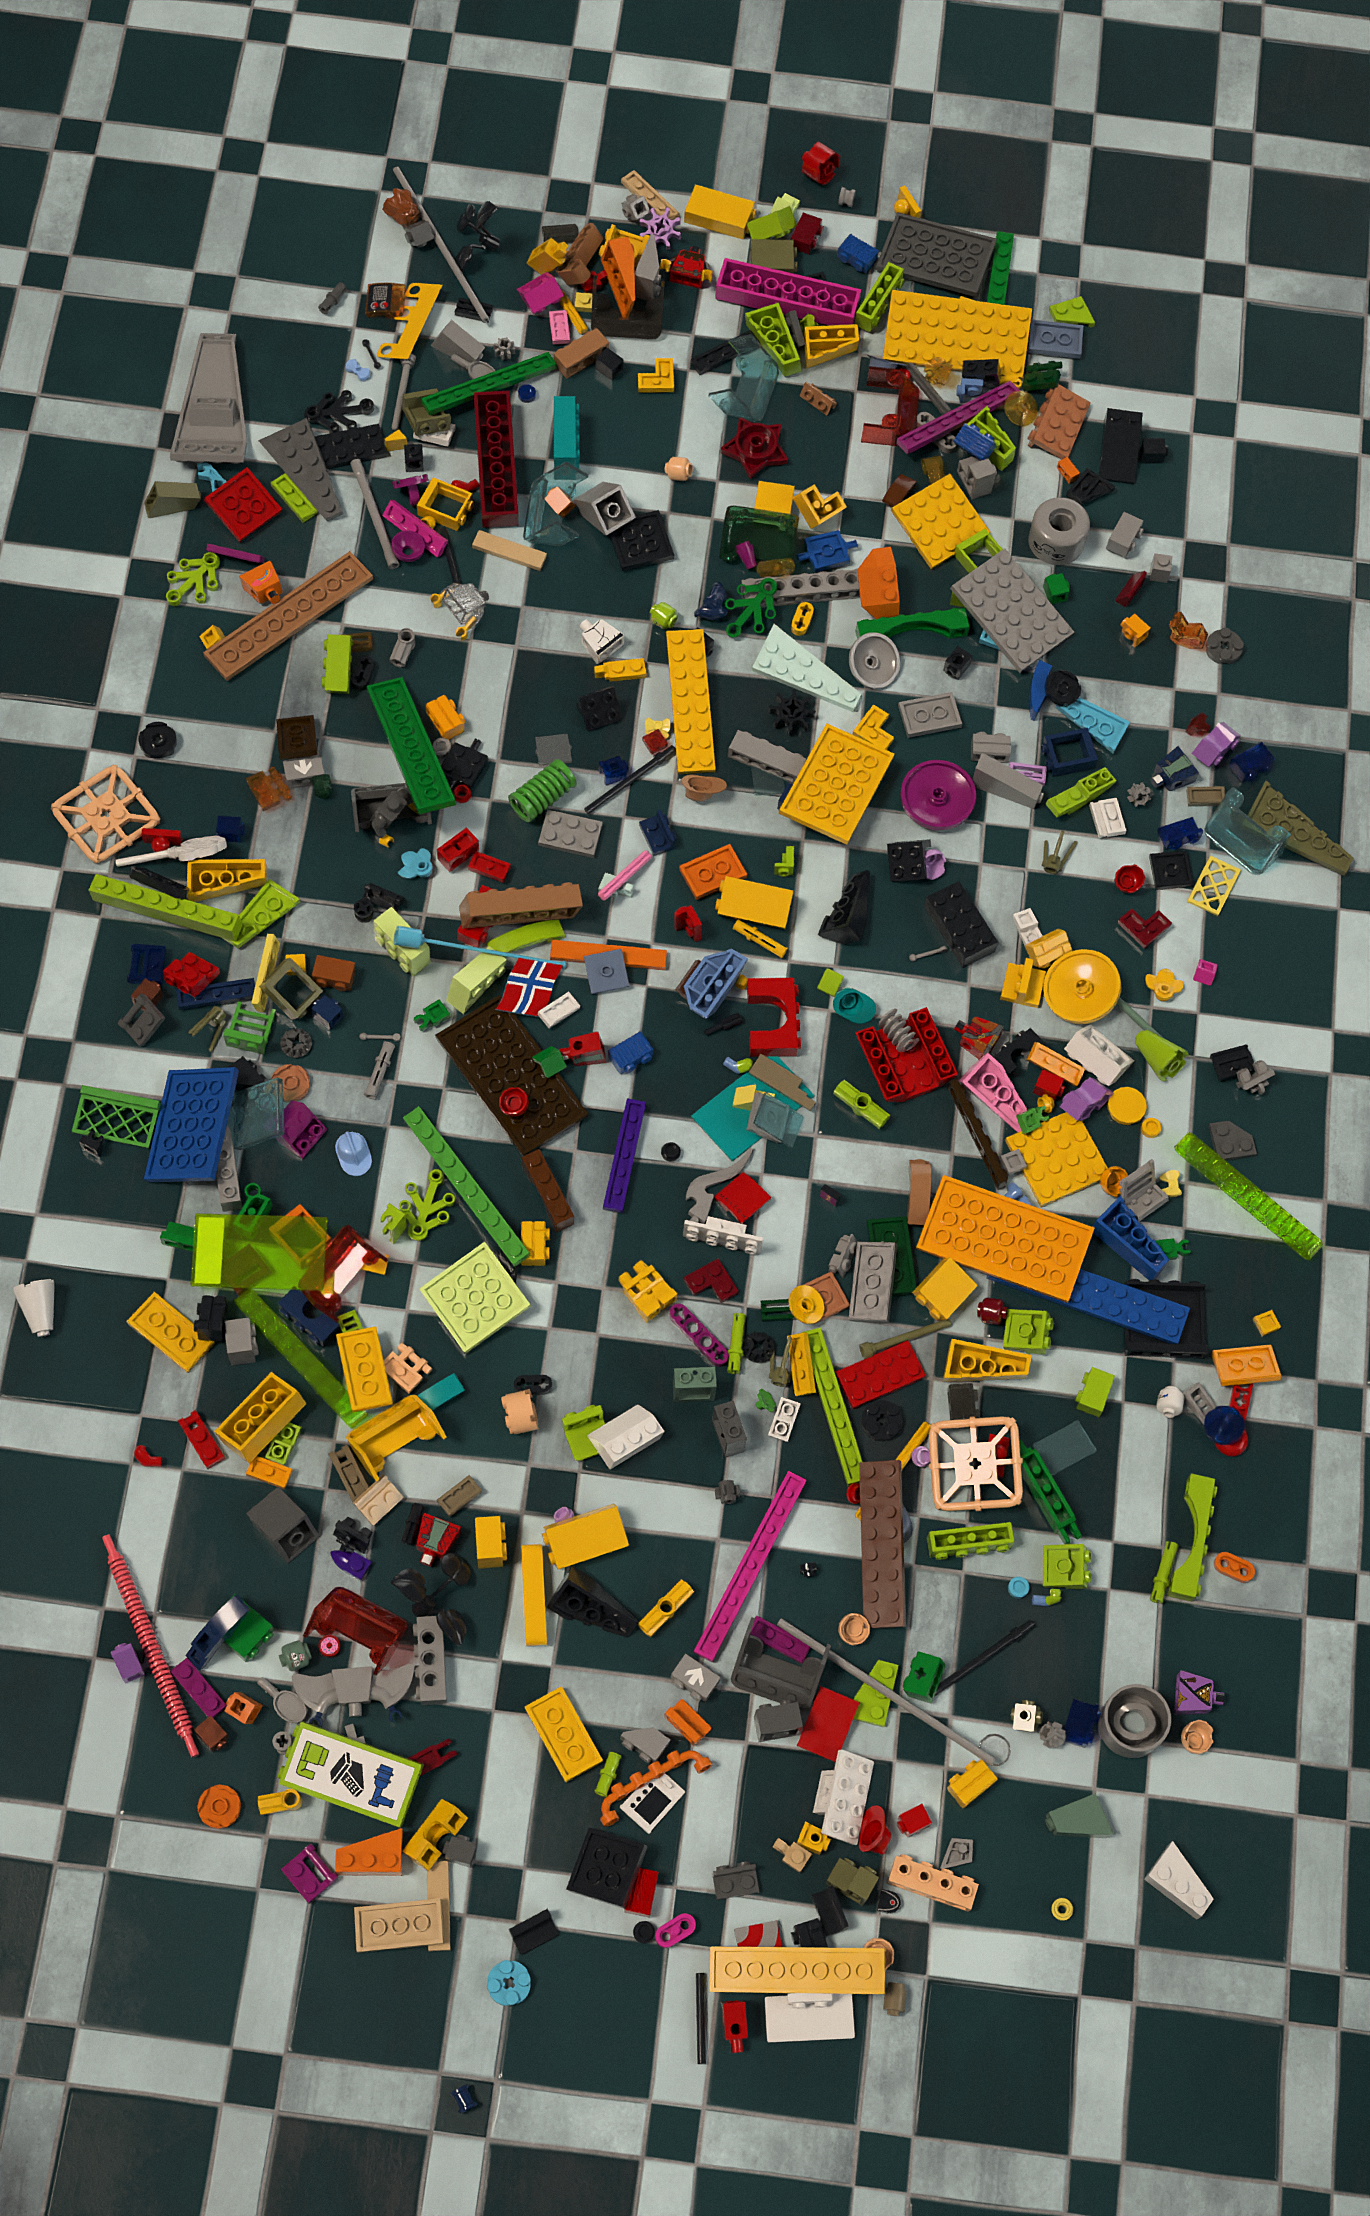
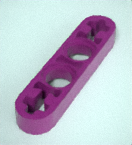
M683 1304L673 1305L669 1313L671 1321L714 1366L722 1367L726 1365L729 1354L725 1347ZM675 1310L678 1312L683 1311L682 1317L686 1320L683 1325L681 1324L683 1319L679 1315L675 1317ZM694 1323L697 1325L698 1330L691 1333L687 1330V1325ZM702 1338H709L712 1344L709 1347H703L700 1344V1340ZM714 1346H717V1347L715 1348V1352H716L717 1354H719V1355H720V1354H724V1355H723V1360H721V1359L716 1360V1359H715V1358H716V1354L712 1351V1349L714 1348Z

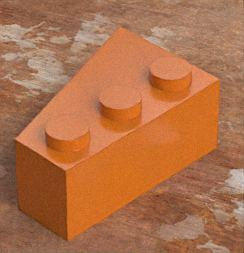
M400 1828L336 1849L335 1873L342 1876H402L403 1829Z

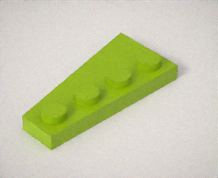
M269 879L240 913L239 916L243 926L236 942L228 939L224 940L239 949L301 903L300 899Z

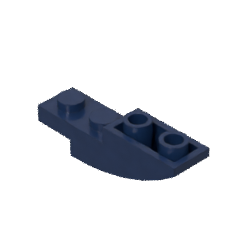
M234 1595L202 1628L191 1642L192 1647L185 1656L198 1670L204 1669L222 1643L232 1636L251 1609L238 1595Z

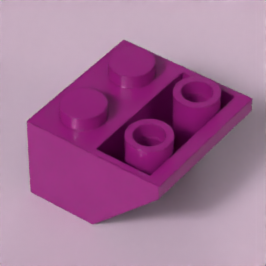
M291 1100L267 1130L280 1144L303 1159L326 1132L327 1128L304 1103Z

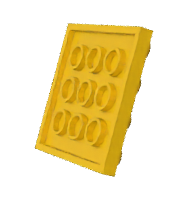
M951 474L946 475L891 509V512L930 569L953 557L956 545L983 529H986L990 534L989 529Z
M1067 1112L1041 1122L1040 1127L1029 1133L1022 1134V1131L1005 1139L1011 1152L1017 1149L1020 1150L1027 1165L1026 1169L1021 1170L1040 1207H1044L1099 1183L1102 1173L1108 1168L1083 1121H1077Z

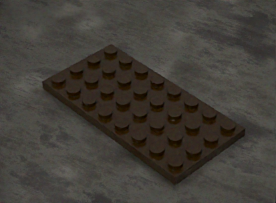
M498 995L437 1033L435 1038L523 1157L587 1118L588 1112L558 1072L549 1078L545 1077L540 1064L532 1058L542 1052V1050L514 1013L495 1010L502 999L501 995ZM508 1088H521L528 1096V1108L524 1114L518 1117H510L500 1109L499 1098L503 1091Z

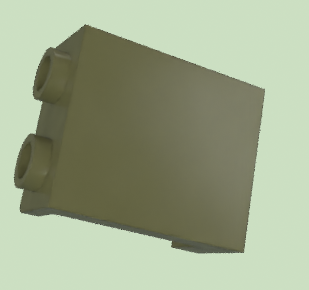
M751 239V264L793 274L797 272V262H794V258L797 257V247L793 246V240Z
M437 388L403 394L402 409L416 436L450 430V414H445L444 411L429 416L421 404V398L437 393Z

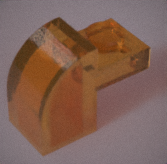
M1175 612L1173 619L1170 621V629L1172 630L1170 639L1175 644L1188 649H1203L1208 633L1202 623H1188L1182 612Z

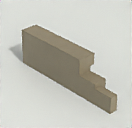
M760 1054L750 1069L749 1074L798 1105L811 1111L816 1102L808 1098L806 1092L799 1089L803 1079Z

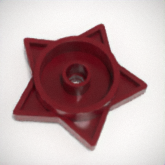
M740 417L736 436L721 447V454L741 462L750 479L765 466L788 463L787 456L778 444L781 424L765 425L762 423H751Z

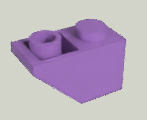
M122 1643L116 1646L114 1651H111L125 1684L145 1675L131 1643Z

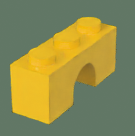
M441 1799L402 1852L414 1863L429 1871L442 1854L436 1849V1844L440 1837L446 1833L456 1835L468 1817L456 1806Z

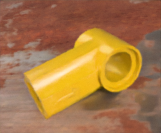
M294 1789L258 1796L260 1815L288 1810L295 1811L301 1807L303 1802L302 1796ZM290 1795H296L297 1797L293 1805H287L286 1802Z

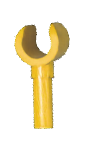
M740 975L735 983L737 988L745 990L747 986L745 975Z

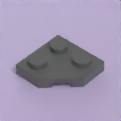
M1230 1121L1209 1124L1208 1127L1217 1162L1256 1156L1257 1152L1252 1135Z

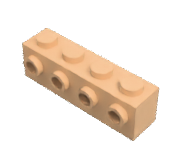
M904 1854L894 1858L887 1884L967 1912L972 1909L979 1885L974 1883L973 1878L967 1876L960 1878L954 1876V1872L943 1868L939 1871L934 1869L930 1863L921 1861V1864L912 1861V1857Z

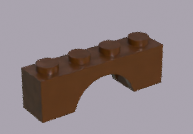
M540 1149L521 1157L522 1167L529 1181L536 1187L556 1233L574 1225V1214Z

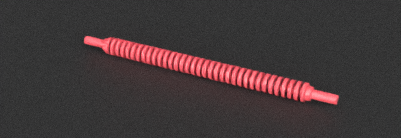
M110 1534L105 1535L102 1539L109 1554L107 1563L110 1566V1570H112V1575H114V1580H116V1585H118V1590H120L119 1592L122 1595L121 1597L124 1600L123 1602L126 1605L125 1607L128 1610L127 1612L130 1615L129 1617L132 1620L131 1622L134 1625L133 1627L136 1630L154 1678L157 1680L156 1683L159 1685L158 1688L161 1690L160 1693L163 1695L162 1698L165 1700L164 1703L167 1705L168 1713L172 1715L170 1717L171 1720H174L172 1723L175 1726L177 1735L184 1739L191 1758L199 1755V1752L192 1737V1730L194 1728L191 1725L192 1723L189 1720L190 1718L187 1715L185 1706L182 1705L183 1701L180 1700L181 1696L178 1695L179 1691L176 1690L177 1686L174 1685L175 1682L172 1680L173 1677L170 1675L171 1672L168 1670L169 1667L166 1664L167 1662L164 1659L165 1657L162 1654L163 1652L160 1649L161 1647L158 1644L159 1642L156 1639L142 1601L139 1600L140 1596L137 1595L138 1591L123 1555L116 1551Z

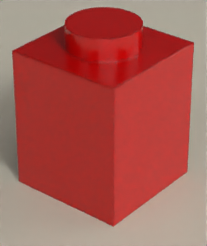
M1042 1069L1033 1093L1041 1097L1047 1094L1048 1097H1052L1055 1101L1056 1097H1061L1065 1086L1062 1085L1064 1078Z
M923 1804L900 1814L897 1818V1826L902 1834H906L907 1838L932 1824Z

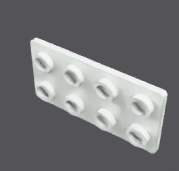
M709 1216L707 1217L706 1224L688 1220L684 1222L683 1236L690 1241L701 1240L712 1246H717V1244L723 1245L729 1250H745L747 1254L751 1255L761 1254L763 1244L762 1237L745 1234L747 1225Z
M838 1750L834 1770L821 1771L813 1813L825 1815L822 1834L852 1845L858 1844L874 1765L872 1760L845 1750Z
M788 1993L787 1996L765 1997L768 2043L853 2039L855 2037L852 1994Z

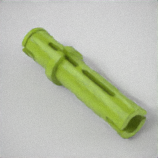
M737 1313L733 1314L730 1349H728L729 1363L727 1372L730 1374H735V1371L736 1374L740 1373L741 1357L744 1355L742 1344L746 1315L743 1313H738V1316Z
M1169 1541L1165 1543L1157 1576L1153 1579L1154 1587L1150 1601L1158 1603V1601L1159 1604L1163 1603L1166 1588L1170 1585L1169 1577L1179 1547L1177 1543H1170Z

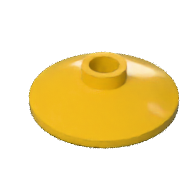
M800 1285L791 1291L788 1299L789 1308L797 1320L805 1324H813L822 1318L824 1302L821 1295L814 1288Z

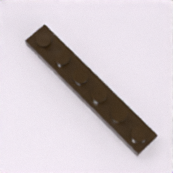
M958 1079L950 1082L948 1090L997 1190L1005 1188L1008 1180L1007 1172L1001 1168L999 1156L996 1152H993L991 1140L988 1135L984 1134L980 1118H976L974 1106L965 1096V1087L963 1084L960 1085Z

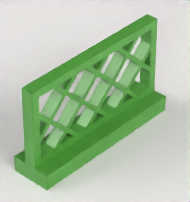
M82 1085L72 1133L88 1136L90 1131L94 1129L96 1132L94 1138H99L102 1135L104 1140L150 1149L160 1111V1101ZM85 1100L93 1101L96 1108L86 1113L83 1108ZM106 1105H112L116 1111L105 1117L101 1108ZM125 1109H132L135 1116L125 1121L120 1113ZM99 1110L104 1119L93 1124L89 1116ZM145 1113L153 1114L152 1121L146 1125L139 1118ZM118 1114L123 1123L113 1129L108 1120ZM87 1118L91 1127L85 1131L78 1129L79 1122ZM138 1119L142 1127L132 1133L127 1124ZM106 1122L111 1130L104 1135L99 1134L96 1127ZM126 1126L130 1135L125 1138H119L115 1132ZM145 1130L148 1135L146 1143L138 1142L135 1135Z

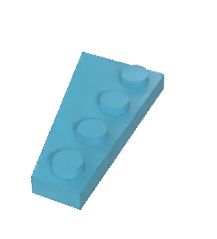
M1080 697L1070 706L1062 707L1055 704L1057 710L1081 729L1088 728L1090 736L1112 754L1130 724V721Z

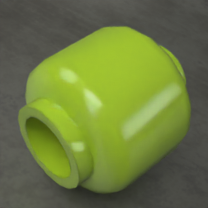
M660 602L658 605L654 604L650 610L651 621L662 629L672 628L678 619L676 609L666 602Z

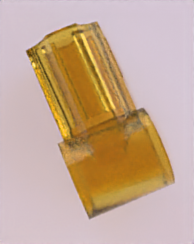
M940 455L922 459V470L928 476L930 485L945 477L943 460Z
M791 558L760 561L757 566V573L760 577L788 575L794 572L795 564Z

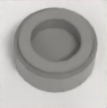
M438 738L434 741L433 749L436 756L441 758L447 756L451 749V743L448 739Z

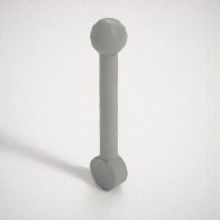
M942 946L939 949L918 955L911 954L909 960L914 962L918 958L939 952L944 953L948 949L947 946Z
M361 1033L359 1036L361 1040L393 1039L395 1042H398L401 1039L398 1033H395L393 1036Z

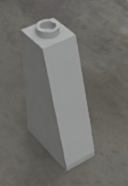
M984 753L981 754L973 776L975 788L1035 809L1037 803H1041L1044 795L1041 792L1042 784Z

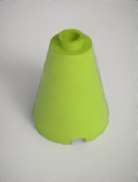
M1142 1030L1136 1035V1046L1161 1081H1167L1165 1078L1168 1076L1173 1078L1186 1064L1184 1058L1185 1056L1188 1057L1189 1054L1180 1046L1149 1030Z

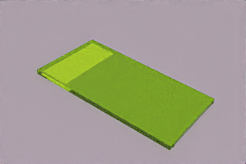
M195 1213L191 1287L323 1291L327 1217Z

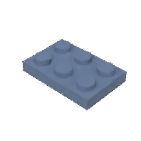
M1031 320L1028 353L1080 359L1083 325Z

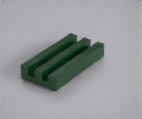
M788 1299L760 1301L762 1322L797 1319L793 1314L767 1316L765 1314L791 1312L789 1307L765 1308L766 1306L789 1305Z

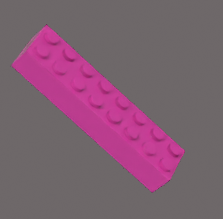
M724 258L716 284L715 299L757 309L779 303L783 315L796 310L797 317L803 319L807 314L814 315V322L830 326L854 324L859 306L861 289Z

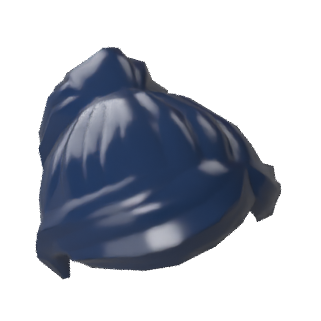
M716 582L711 588L710 595L706 597L707 600H703V607L698 608L694 612V617L700 616L707 620L716 621L727 615L725 607L727 594L722 583Z

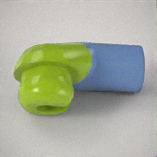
M727 1057L723 1065L733 1072L740 1074L749 1071L753 1066V1061L750 1058H746L736 1062Z
M1051 1589L1050 1596L1033 1595L1032 1605L1051 1606L1060 1602L1062 1598L1060 1597L1061 1590Z

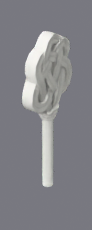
M217 835L193 838L181 843L180 847L173 846L164 851L116 859V865L121 867L163 858L176 859L177 857L180 861H189L213 855L225 849L227 844L225 838Z

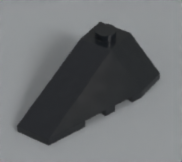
M574 1566L570 1568L546 1607L564 1619H576L582 1621L584 1625H596L602 1627L604 1631L628 1637L639 1622L590 1576Z

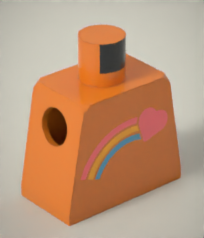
M271 561L239 576L243 589L259 604H263L268 600L272 604L279 602V595L283 591Z

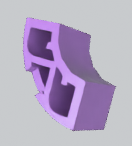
M1225 722L1218 723L1210 734L1200 741L1191 754L1208 767L1212 765L1217 766L1229 749L1234 750L1241 735Z
M1089 1077V1079L1082 1083L1080 1088L1064 1096L1060 1107L1077 1121H1081L1090 1117L1092 1110H1099L1114 1093L1097 1079Z

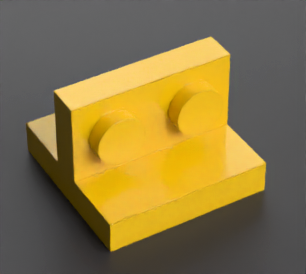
M1026 958L1024 965L1008 962L1000 1000L1038 1008L1046 971L1032 968L1034 960Z

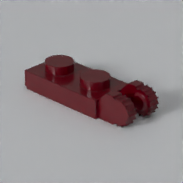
M450 1738L435 1746L434 1744L408 1759L424 1764L420 1775L422 1776L456 1756L457 1752L456 1750L450 1751L440 1758L437 1750L451 1743Z

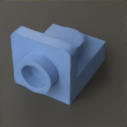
M962 378L961 384L957 385L956 396H959V403H963L964 395L981 396L983 380Z

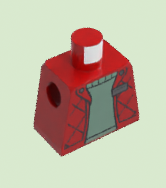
M598 1031L570 1038L569 1047L559 1049L563 1059H572L575 1066L607 1063L604 1043Z
M424 1513L416 1544L417 1550L423 1552L420 1563L431 1567L435 1557L442 1559L448 1554L461 1534V1527Z

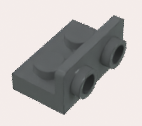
M750 1861L738 1863V1867L729 1868V1865L716 1867V1871L712 1873L716 1900L759 1893L756 1865H750Z

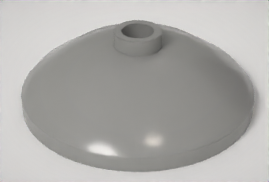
M867 633L860 636L853 643L849 653V666L853 676L859 683L868 688L877 689L889 685L896 678L900 668V656L897 647L887 636L880 633Z

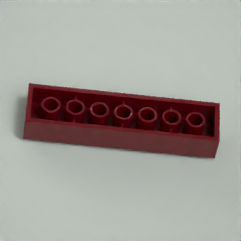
M510 391L474 392L482 528L519 526Z

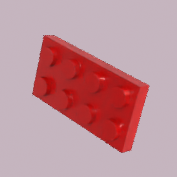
M905 1341L835 1372L852 1409L926 1377L909 1341Z

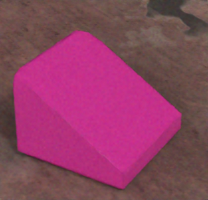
M1199 959L1193 980L1206 985H1212L1218 965Z

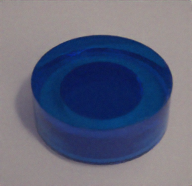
M525 384L519 388L518 398L520 401L530 403L535 400L536 390L532 385Z

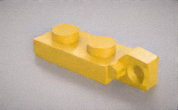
M644 658L603 663V665L594 666L595 678L605 677V680L610 682L645 678Z

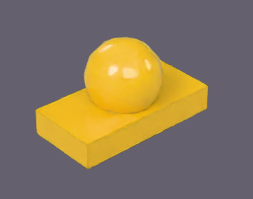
M905 185L900 187L898 200L894 204L895 213L897 214L898 212L920 218L921 209Z

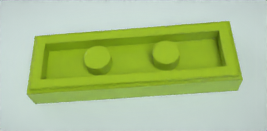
M286 473L271 482L273 489L302 523L318 514L317 509Z

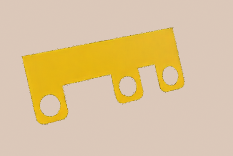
M411 283L405 296L417 297L419 299L415 306H400L394 319L406 320L408 322L398 343L381 344L377 357L409 358L442 285ZM412 287H420V291L417 294H410L409 291ZM403 309L409 310V314L406 317H400L399 312ZM390 346L392 350L389 354L384 355L381 353L382 348Z

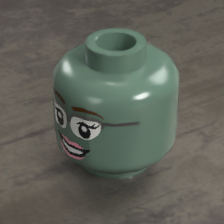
M300 1640L282 1646V1654L278 1655L282 1667L287 1666L289 1671H296L308 1666L309 1659H312L307 1644H303Z

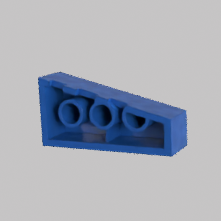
M1120 1195L1095 1221L1093 1233L1146 1279L1154 1280L1163 1271L1169 1259L1156 1241L1149 1237L1146 1233V1228L1140 1225L1135 1218L1134 1212L1127 1208L1124 1204V1199Z

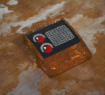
M368 284L365 310L367 317L385 315L389 319L403 316L405 284Z

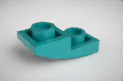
M453 1373L417 1396L433 1411L464 1392L465 1389L456 1374Z

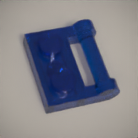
M132 944V959L127 982L131 984L142 983L146 978L150 982L153 980L158 984H162L166 946ZM145 953L142 974H137L140 954Z

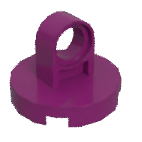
M423 474V478L420 475L400 479L399 484L398 481H392L393 488L406 486L411 506H417L420 501L417 484L429 481L428 474Z

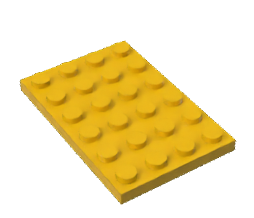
M826 723L778 814L847 845L892 762L894 753Z

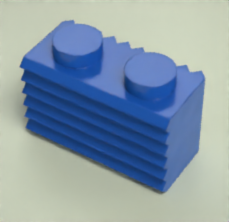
M849 234L839 246L837 257L843 263L852 265L855 270L867 274L875 262H877L879 251L875 247L873 248L866 242L861 241V239Z
M965 423L953 440L954 444L979 461L988 459L997 446L994 442L995 438L988 433H985V435L979 432L980 429L974 424L969 426Z
M639 1031L609 1049L608 1058L620 1075L624 1072L628 1074L639 1063L645 1064L652 1059L654 1049L642 1032Z

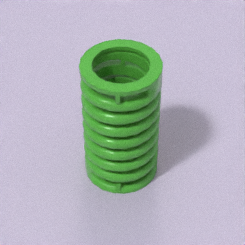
M555 759L549 766L545 767L537 775H534L532 779H529L527 783H524L515 792L511 793L508 796V800L517 815L529 823L538 814H541L543 810L548 809V806L553 805L554 802L563 797L564 793L570 792V788H575L577 782L571 770L562 761ZM561 772L567 777V779H568L569 781H567V780L563 777V775L561 774ZM516 801H517L518 805L520 806V808L524 811L523 813H522V812L520 811V809L518 808V806H517V804H516Z

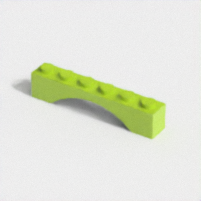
M1190 1474L1187 1478L1184 1499L1189 1506L1193 1518L1194 1541L1187 1560L1170 1578L1168 1597L1190 1602L1196 1596L1199 1597L1201 1584H1198L1199 1576L1202 1577L1204 1572V1564H1201L1202 1557L1206 1556L1208 1545L1205 1544V1538L1209 1537L1211 1530L1208 1520L1209 1517L1212 1518L1214 1506L1211 1505V1502L1217 1493V1486H1214L1215 1479L1196 1474Z

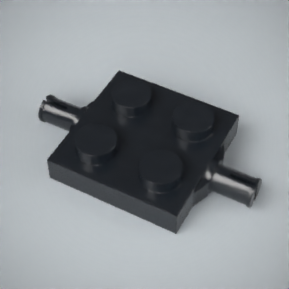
M475 738L470 747L455 742L442 762L441 768L446 779L449 781L448 784L451 791H453L456 785H465L471 789L489 760L487 755L477 751L482 743L479 739Z

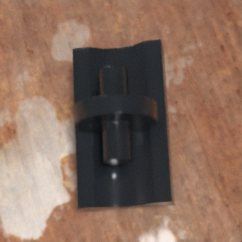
M350 1517L345 1518L343 1521L338 1520L335 1524L336 1528L333 1535L337 1537L336 1541L342 1544L340 1551L344 1553L347 1549H350L354 1552L356 1549L365 1554L373 1532L366 1527H363L360 1532L354 1530L356 1522Z

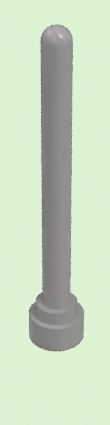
M410 354L408 359H401L403 371L392 422V429L394 431L399 429L402 414V397L406 393L410 369L415 365L416 357L413 354Z

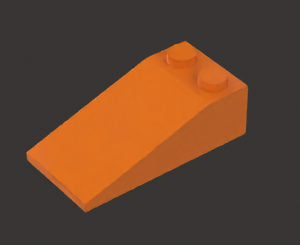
M628 237L608 240L601 262L607 273V278L623 320H627L635 302L634 246L630 243Z

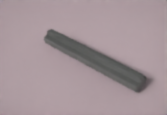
M911 362L908 363L905 369L909 371L911 378L942 415L950 412V407L917 367Z

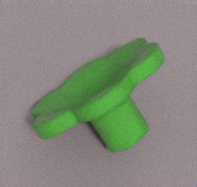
M760 1389L757 1394L759 1401L756 1402V1407L758 1409H767L772 1413L776 1404L769 1392Z

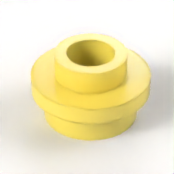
M1059 1898L1053 1902L1051 1911L1056 1919L1063 1921L1072 1916L1073 1906L1069 1900ZM1064 1906L1066 1909L1065 1913H1060L1058 1907Z

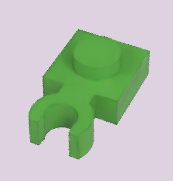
M1045 1106L1030 1108L1016 1115L1022 1134L1033 1131L1041 1126V1121L1049 1119V1116H1042V1111L1046 1109Z

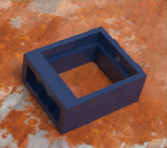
M1088 728L1047 735L1041 744V752L1046 756V767L1051 772L1052 777L1091 770L1096 767L1098 758ZM1078 740L1084 758L1058 763L1053 745Z

